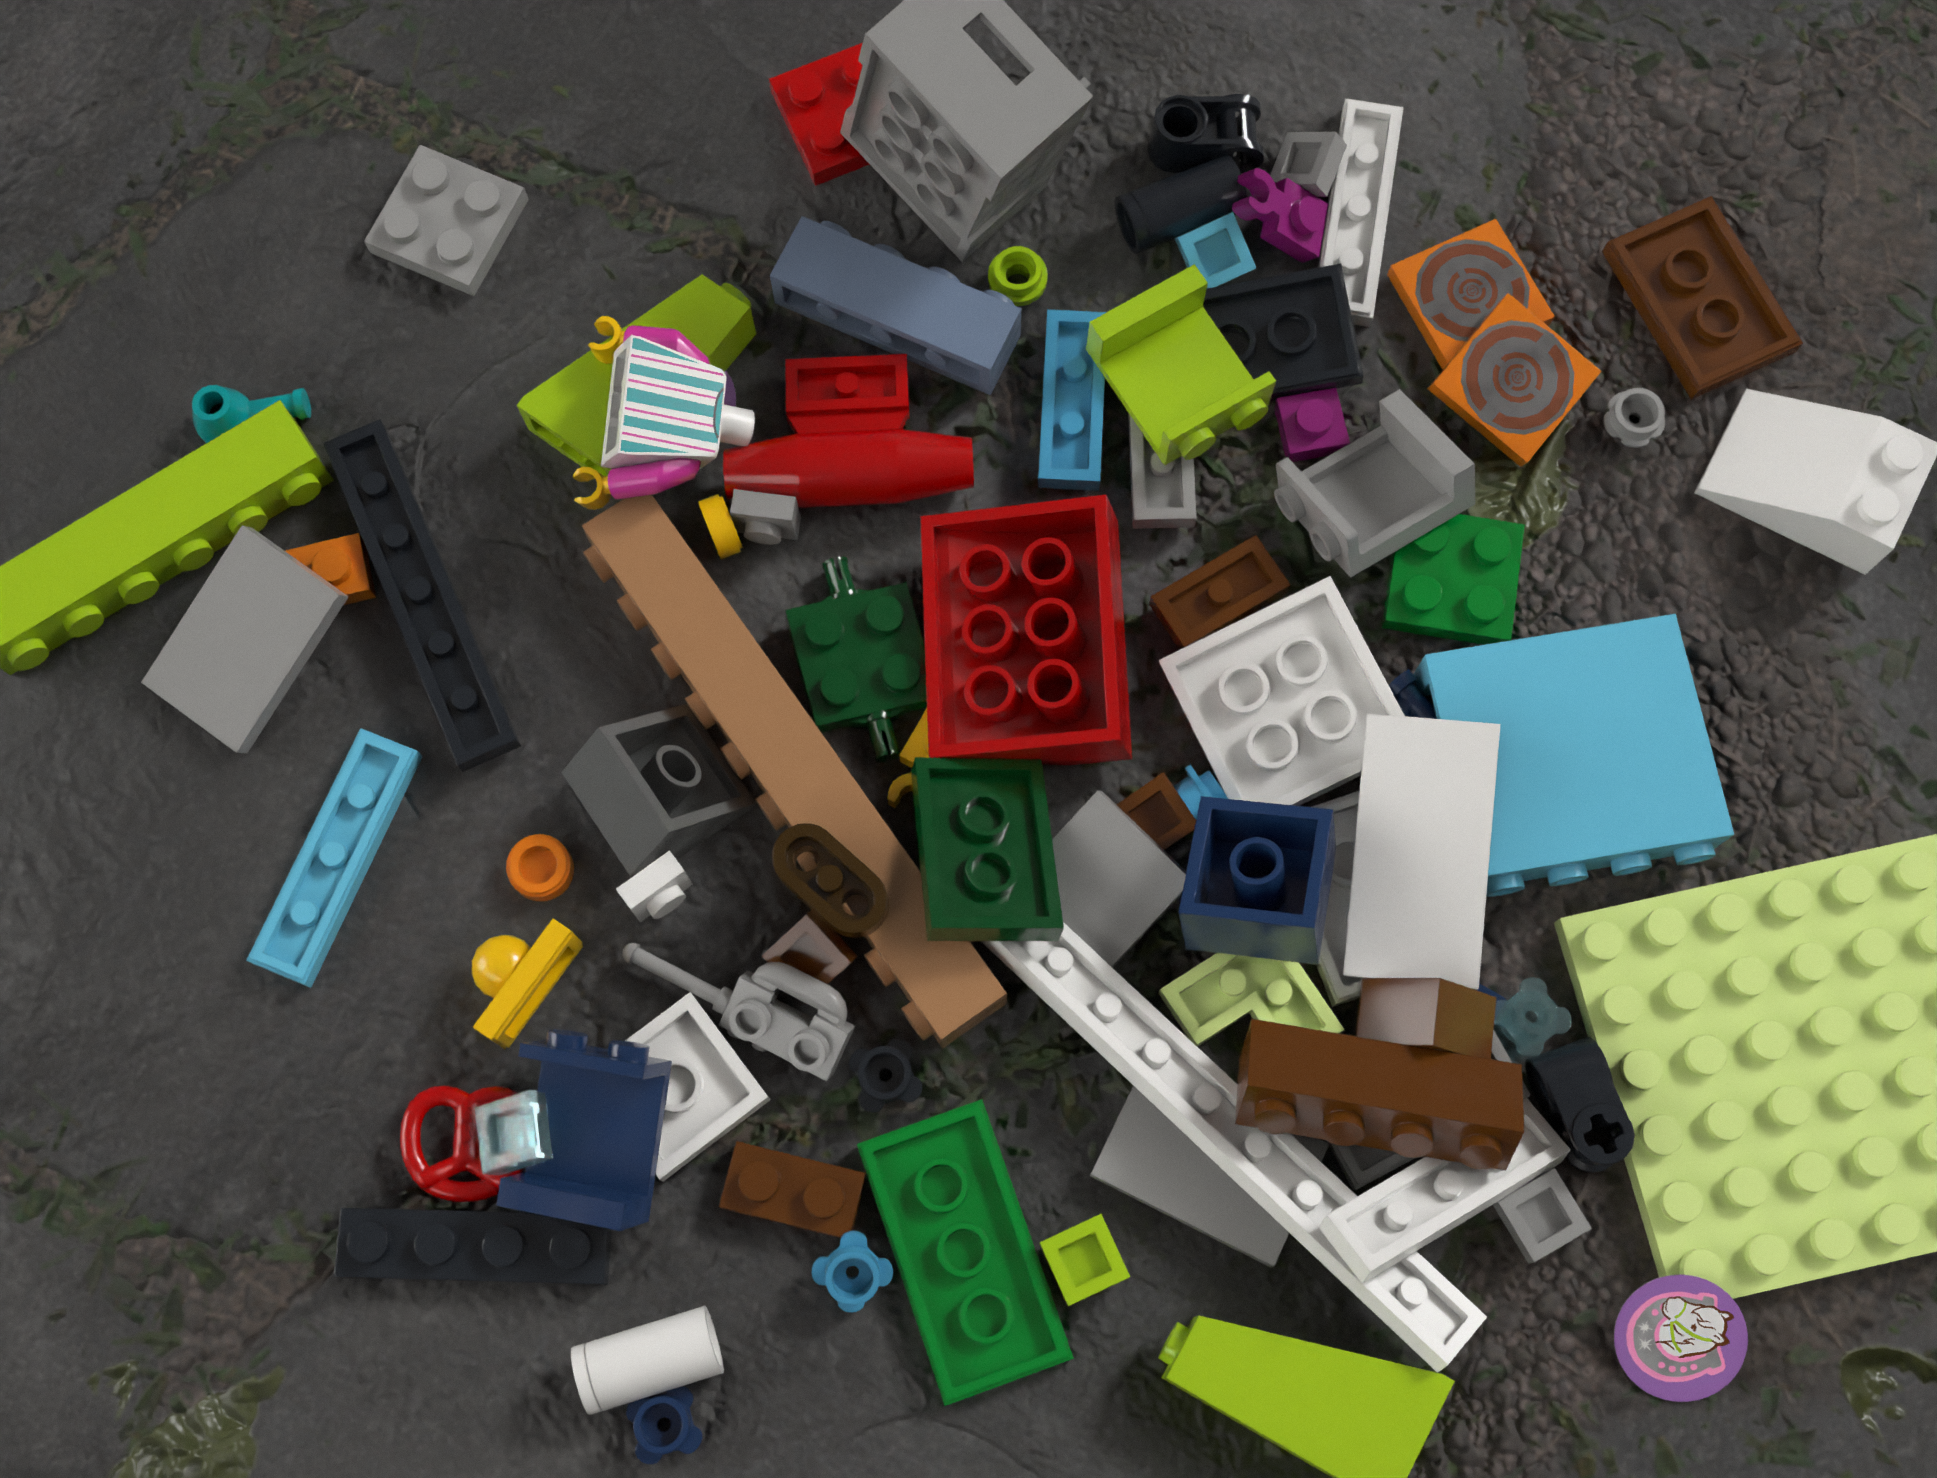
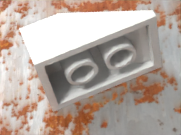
M1746 389L1694 493L1866 575L1894 549L1936 459L1937 442L1881 416Z

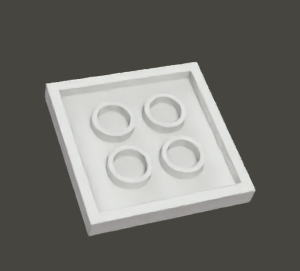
M1331 576L1159 660L1160 666L1228 799L1300 806L1361 776L1366 714L1404 716Z

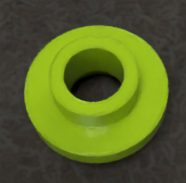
M1013 246L1003 250L992 260L988 269V285L990 290L1007 296L1015 306L1033 303L1043 294L1047 286L1048 273L1044 261L1034 251L1023 246ZM1013 274H1022L1028 281L1023 284H1013L1008 282L1007 279Z

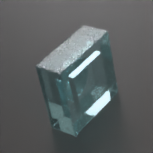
M527 1090L475 1107L482 1174L500 1176L553 1159L545 1093Z

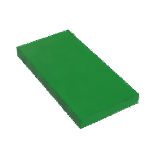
M982 1099L857 1144L945 1406L1074 1359Z

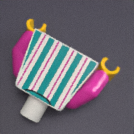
M601 316L596 320L594 326L599 334L613 336L605 344H597L595 342L588 344L590 350L600 362L613 364L601 467L612 469L607 476H603L591 467L578 468L574 472L573 478L578 482H587L594 479L597 482V487L591 496L586 498L577 497L574 499L575 502L587 509L597 510L608 504L611 495L615 499L655 495L694 479L699 469L717 457L720 442L738 446H747L749 444L755 423L753 410L724 404L727 378L725 372L718 367L710 365L708 357L679 330L632 325L626 331H622L614 318Z

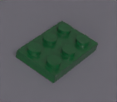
M915 757L911 775L927 941H1059L1064 925L1042 760Z

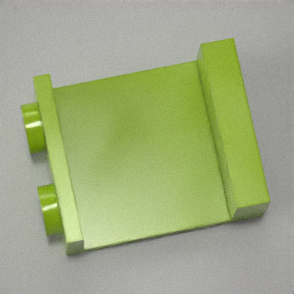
M1195 264L1089 322L1086 351L1164 466L1181 456L1185 460H1191L1201 455L1215 443L1216 436L1234 426L1240 431L1257 423L1269 410L1268 405L1276 384V380L1270 371L1253 379L1203 307L1208 282Z

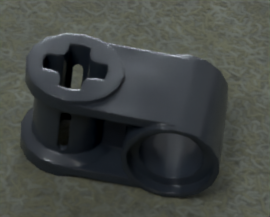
M1245 94L1226 96L1175 95L1166 98L1155 111L1147 149L1150 160L1156 167L1171 173L1183 172L1225 155H1229L1234 160L1240 173L1258 168L1264 161L1263 147L1257 142L1256 122L1261 117L1260 102L1255 97ZM1168 132H1180L1187 137H1175Z
M1585 1037L1525 1060L1527 1079L1539 1106L1545 1112L1550 1126L1570 1148V1152L1565 1157L1568 1164L1578 1171L1591 1174L1603 1172L1627 1157L1634 1144L1635 1134L1633 1125L1613 1084L1607 1060L1593 1038ZM1590 1130L1593 1133L1604 1131L1608 1136L1609 1143L1603 1147L1600 1145L1588 1146L1584 1135Z

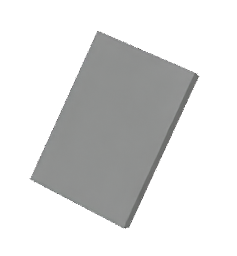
M242 525L141 683L233 751L247 754L349 596L255 529Z
M1133 1085L1090 1177L1271 1268L1274 1267L1289 1232ZM1291 1134L1322 1162L1329 1143L1317 1138Z

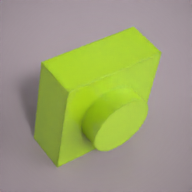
M1102 1214L1039 1243L1068 1307L1130 1278Z

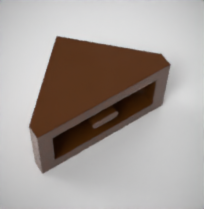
M1363 978L1361 981L1355 1036L1491 1059L1497 997L1442 978Z

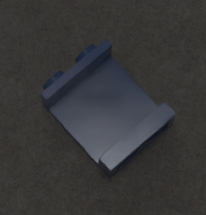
M557 1029L548 1030L547 1039L520 1043L519 1057L542 1061L525 1172L500 1178L496 1206L617 1231H623L649 1222L672 1061L649 1057L650 1046L646 1044L613 1040L609 1041L608 1049L588 1046V1035L585 1033Z

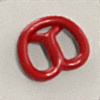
M444 1085L430 1087L418 1093L409 1102L400 1128V1148L408 1173L421 1189L443 1200L475 1202L498 1195L500 1178L522 1173L527 1164L533 1115L529 1104L519 1093L499 1086L482 1088L469 1094L459 1088ZM436 1106L451 1107L455 1111L452 1156L429 1166L421 1147L423 1119L426 1113ZM487 1107H502L511 1114L513 1120L514 1137L512 1147L501 1167L480 1157L482 1112ZM462 1171H468L480 1180L461 1182L449 1180L448 1178Z

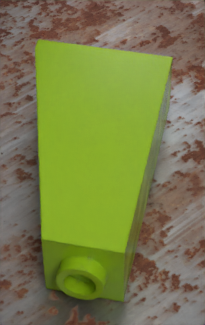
M703 274L622 329V331H626L629 326L635 325L679 330L708 357L710 365L718 367L724 372L756 335L751 303L748 298L733 285L723 283L719 286ZM613 336L609 337L601 344L608 343L613 338ZM590 350L524 395L518 402L517 407L529 431L579 466L591 467L603 476H607L612 468L601 467L613 364L600 362Z
M1204 1316L1193 1317L1188 1327L1177 1322L1158 1356V1359L1168 1364L1161 1377L1162 1379L1331 1478H1407L1455 1382L1443 1374Z

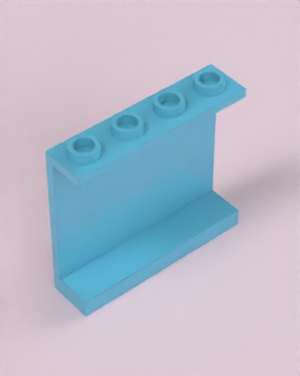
M1676 614L1425 654L1414 672V675L1418 678L1416 682L1417 688L1425 696L1432 695L1437 719L1501 724L1487 897L1502 896L1521 891L1525 888L1524 881L1548 877L1550 886L1576 883L1589 877L1587 870L1611 867L1612 873L1615 876L1633 874L1651 868V860L1671 856H1674L1676 865L1702 862L1715 857L1714 849L1734 835Z

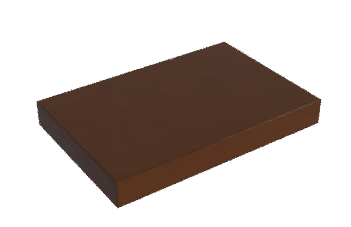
M1712 196L1612 239L1606 243L1602 250L1603 255L1691 400L1794 354L1803 344Z

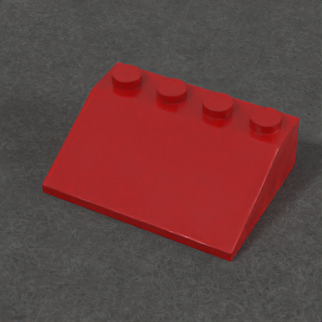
M1107 495L920 516L929 758L1041 759L1042 765H1079L1132 760L1119 527L1117 517Z

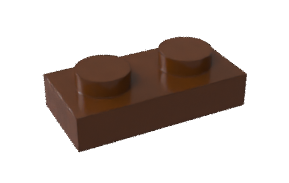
M1257 535L1155 593L1150 597L1149 605L1180 650L1250 616L1288 593L1290 583Z
M736 1141L719 1208L841 1238L844 1233L853 1231L867 1175L863 1172Z

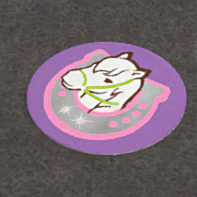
M1680 1274L1654 1279L1633 1292L1618 1314L1614 1329V1345L1623 1370L1639 1388L1664 1400L1689 1402L1709 1397L1732 1381L1744 1362L1748 1345V1333L1740 1308L1726 1291L1706 1279Z

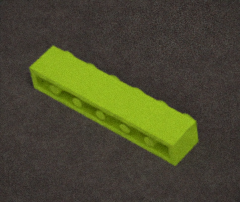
M281 400L1 565L0 669L12 675L17 671H24L38 666L48 657L49 652L73 637L86 636L96 631L103 624L105 618L128 604H137L149 599L158 591L161 584L181 572L192 571L205 565L211 560L214 552L232 542L242 525L251 527L259 532L266 526L269 519L291 506H300L308 503L320 493L322 487L334 481Z

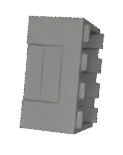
M904 0L865 33L858 60L863 66L853 104L845 111L840 133L959 260L963 262L1046 188L1093 98V95L1088 91L1091 83L1085 77L1079 81L1004 0ZM978 18L1030 72L1017 86L964 31Z

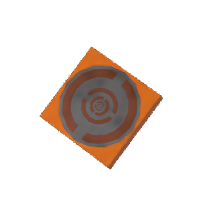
M1497 219L1391 265L1387 274L1442 370L1507 293L1512 295L1547 326L1551 325L1555 317Z
M1507 293L1427 389L1521 467L1528 463L1602 371L1512 295Z

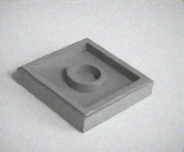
M1099 790L1052 839L1063 922L1113 968L1182 895L1186 871L1107 795Z

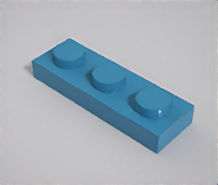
M1047 309L1038 488L1099 491L1105 377L1086 351L1089 322L1106 312Z

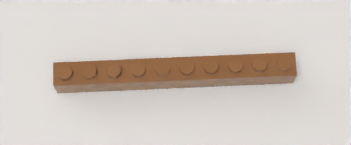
M652 495L623 499L582 525L591 544V547L583 551L589 564L603 583L614 578L625 595L616 601L635 630L639 631L647 626L659 642V644L651 648V651L670 680L682 675L693 693L686 697L685 700L701 725L707 730L716 724L728 743L722 746L720 750L739 779L742 780L751 774L759 785L763 794L755 800L773 828L777 831L785 825L788 828L802 823L818 825L835 837L883 882L889 899L888 914L883 924L875 932L864 936L872 947V950L864 954V957L885 987L896 981L910 1001L901 1010L918 1036L924 1041L933 1035L943 1049L1006 1005V991L970 941H927L921 872ZM808 851L800 854L797 862L804 872H808L817 867L820 858L816 853ZM852 895L846 899L844 911L850 915H860L867 909L868 900L862 895Z

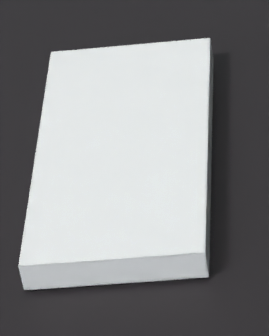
M1366 714L1344 976L1360 978H1442L1471 989H1479L1501 724Z

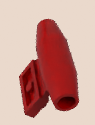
M907 354L785 359L786 415L788 424H790L795 434L750 443L747 446L731 447L724 449L723 475L727 499H732L733 491L737 489L796 497L798 507L809 508L897 504L974 488L972 438L903 429L907 419H910Z

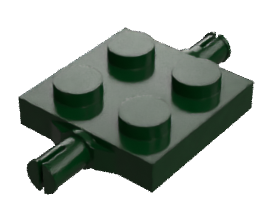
M837 557L836 567L834 559L830 558L822 563V568L826 575L831 596L818 603L785 610V620L810 714L821 733L843 727L868 728L875 753V761L879 763L886 762L887 751L891 761L897 759L901 753L892 722L907 712L927 708L925 645L907 582L875 590H855L847 557Z

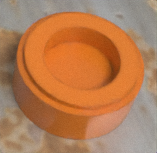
M535 834L523 838L511 849L506 862V873L512 886L525 898L539 902L549 901L564 893L571 884L574 876V862L569 851L558 839L545 834Z

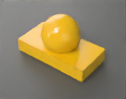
M552 918L532 947L524 940L513 935H499L485 941L477 948L473 957L472 976L475 985L485 995L494 999L474 1024L473 1028L503 1049L509 1048L582 949V941L570 929Z

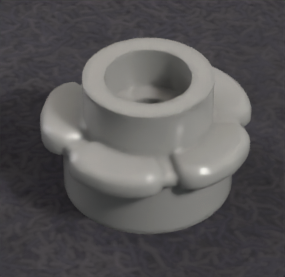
M1632 388L1613 396L1608 403L1609 412L1604 415V425L1609 435L1615 438L1618 437L1621 439L1622 444L1628 447L1638 448L1646 446L1649 443V439L1658 438L1665 428V410L1661 399L1652 391L1644 388ZM1635 415L1638 417L1639 423H1631L1629 416Z

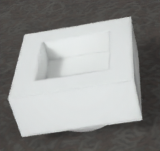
M669 850L616 888V890L637 919L642 922L650 915L654 919H659L673 911L686 898L683 891L693 884Z

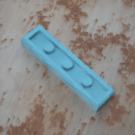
M360 728L246 961L309 988L312 987L423 757L417 750Z

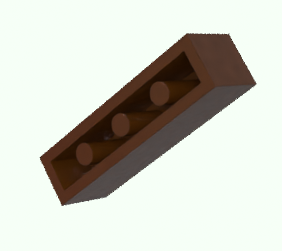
M1251 1019L1239 1058L1235 1124L1258 1128L1269 1134L1288 1133L1327 1140L1339 1146L1358 1145L1393 1151L1409 1158L1429 1157L1463 1163L1474 1169L1493 1168L1506 1171L1524 1134L1522 1064Z

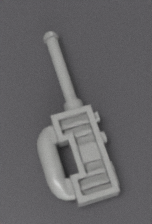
M629 943L623 948V959L629 965L634 963L712 1003V1009L723 1015L719 1026L727 1029V1033L731 1037L750 1041L756 1050L762 1052L769 1051L792 1063L797 1069L807 1071L825 1081L834 1074L855 1025L846 1021L848 1012L846 1002L841 994L830 985L788 964L769 962L758 967L754 973L747 970L739 977L734 991L726 986L719 989L641 949L640 944ZM781 990L818 1009V1012L814 1017H811L776 998Z

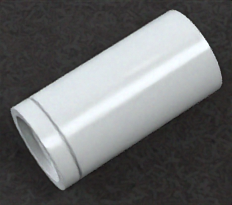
M706 1306L571 1348V1362L576 1386L588 1415L724 1373L719 1342Z

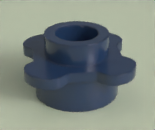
M681 1386L668 1390L664 1395L653 1398L646 1397L628 1404L626 1415L634 1423V1434L638 1441L635 1447V1454L641 1462L650 1465L656 1464L665 1454L678 1450L685 1454L695 1452L701 1445L702 1431L694 1425L690 1410L694 1397L687 1387ZM663 1417L668 1418L671 1422V1426L667 1431H661L658 1427V1422Z

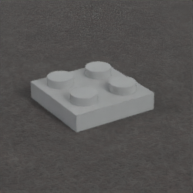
M419 145L364 243L369 252L475 296L529 199L525 188Z

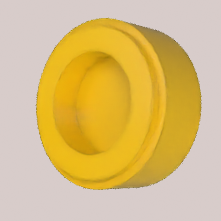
M716 494L698 501L720 559L741 552L740 549L743 547L723 496L719 497Z

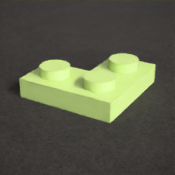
M1216 953L1161 988L1158 993L1188 1039L1197 1047L1247 1014H1250L1253 1019L1339 1034L1344 1031V1028L1299 962Z

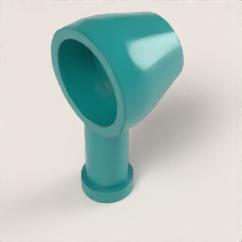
M208 385L201 388L193 397L192 419L198 435L205 443H208L281 400L293 418L298 417L299 419L311 417V405L304 388L294 389L289 394L249 400L235 389ZM223 403L222 408L218 412L209 414L215 405Z

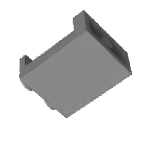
M1400 389L1379 401L1381 426L1302 472L1288 457L1276 463L1279 488L1274 491V495L1280 510L1289 521L1295 522L1298 520L1309 531L1311 541L1321 557L1326 561L1334 559L1350 578L1475 505V463Z

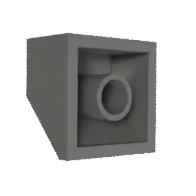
M688 704L598 727L561 772L630 876L639 873L669 850L678 859L749 812L757 804Z

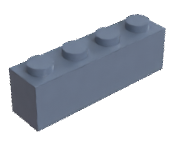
M802 216L770 274L775 304L892 354H907V360L988 395H991L1021 336L1022 308L1015 306L1007 296L994 290H984L982 292L960 283L955 275L939 267L927 269L906 260L899 251L888 245L876 244L872 246L853 238L846 229L830 221L818 223Z

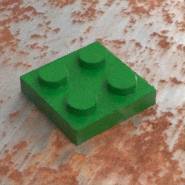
M1458 514L1393 552L1382 628L1482 645L1511 641L1525 524Z

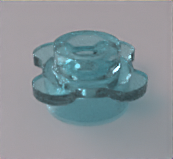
M1526 978L1520 983L1519 992L1509 1000H1499L1496 1002L1494 1024L1501 1027L1505 1036L1515 1043L1516 1050L1523 1056L1533 1057L1543 1051V1045L1546 1040L1554 1034H1564L1571 1026L1572 1019L1569 1011L1566 1008L1557 1007L1547 995L1546 984L1538 978ZM1527 1011H1533L1536 1014L1537 1020L1535 1023H1530L1526 1020L1525 1015Z

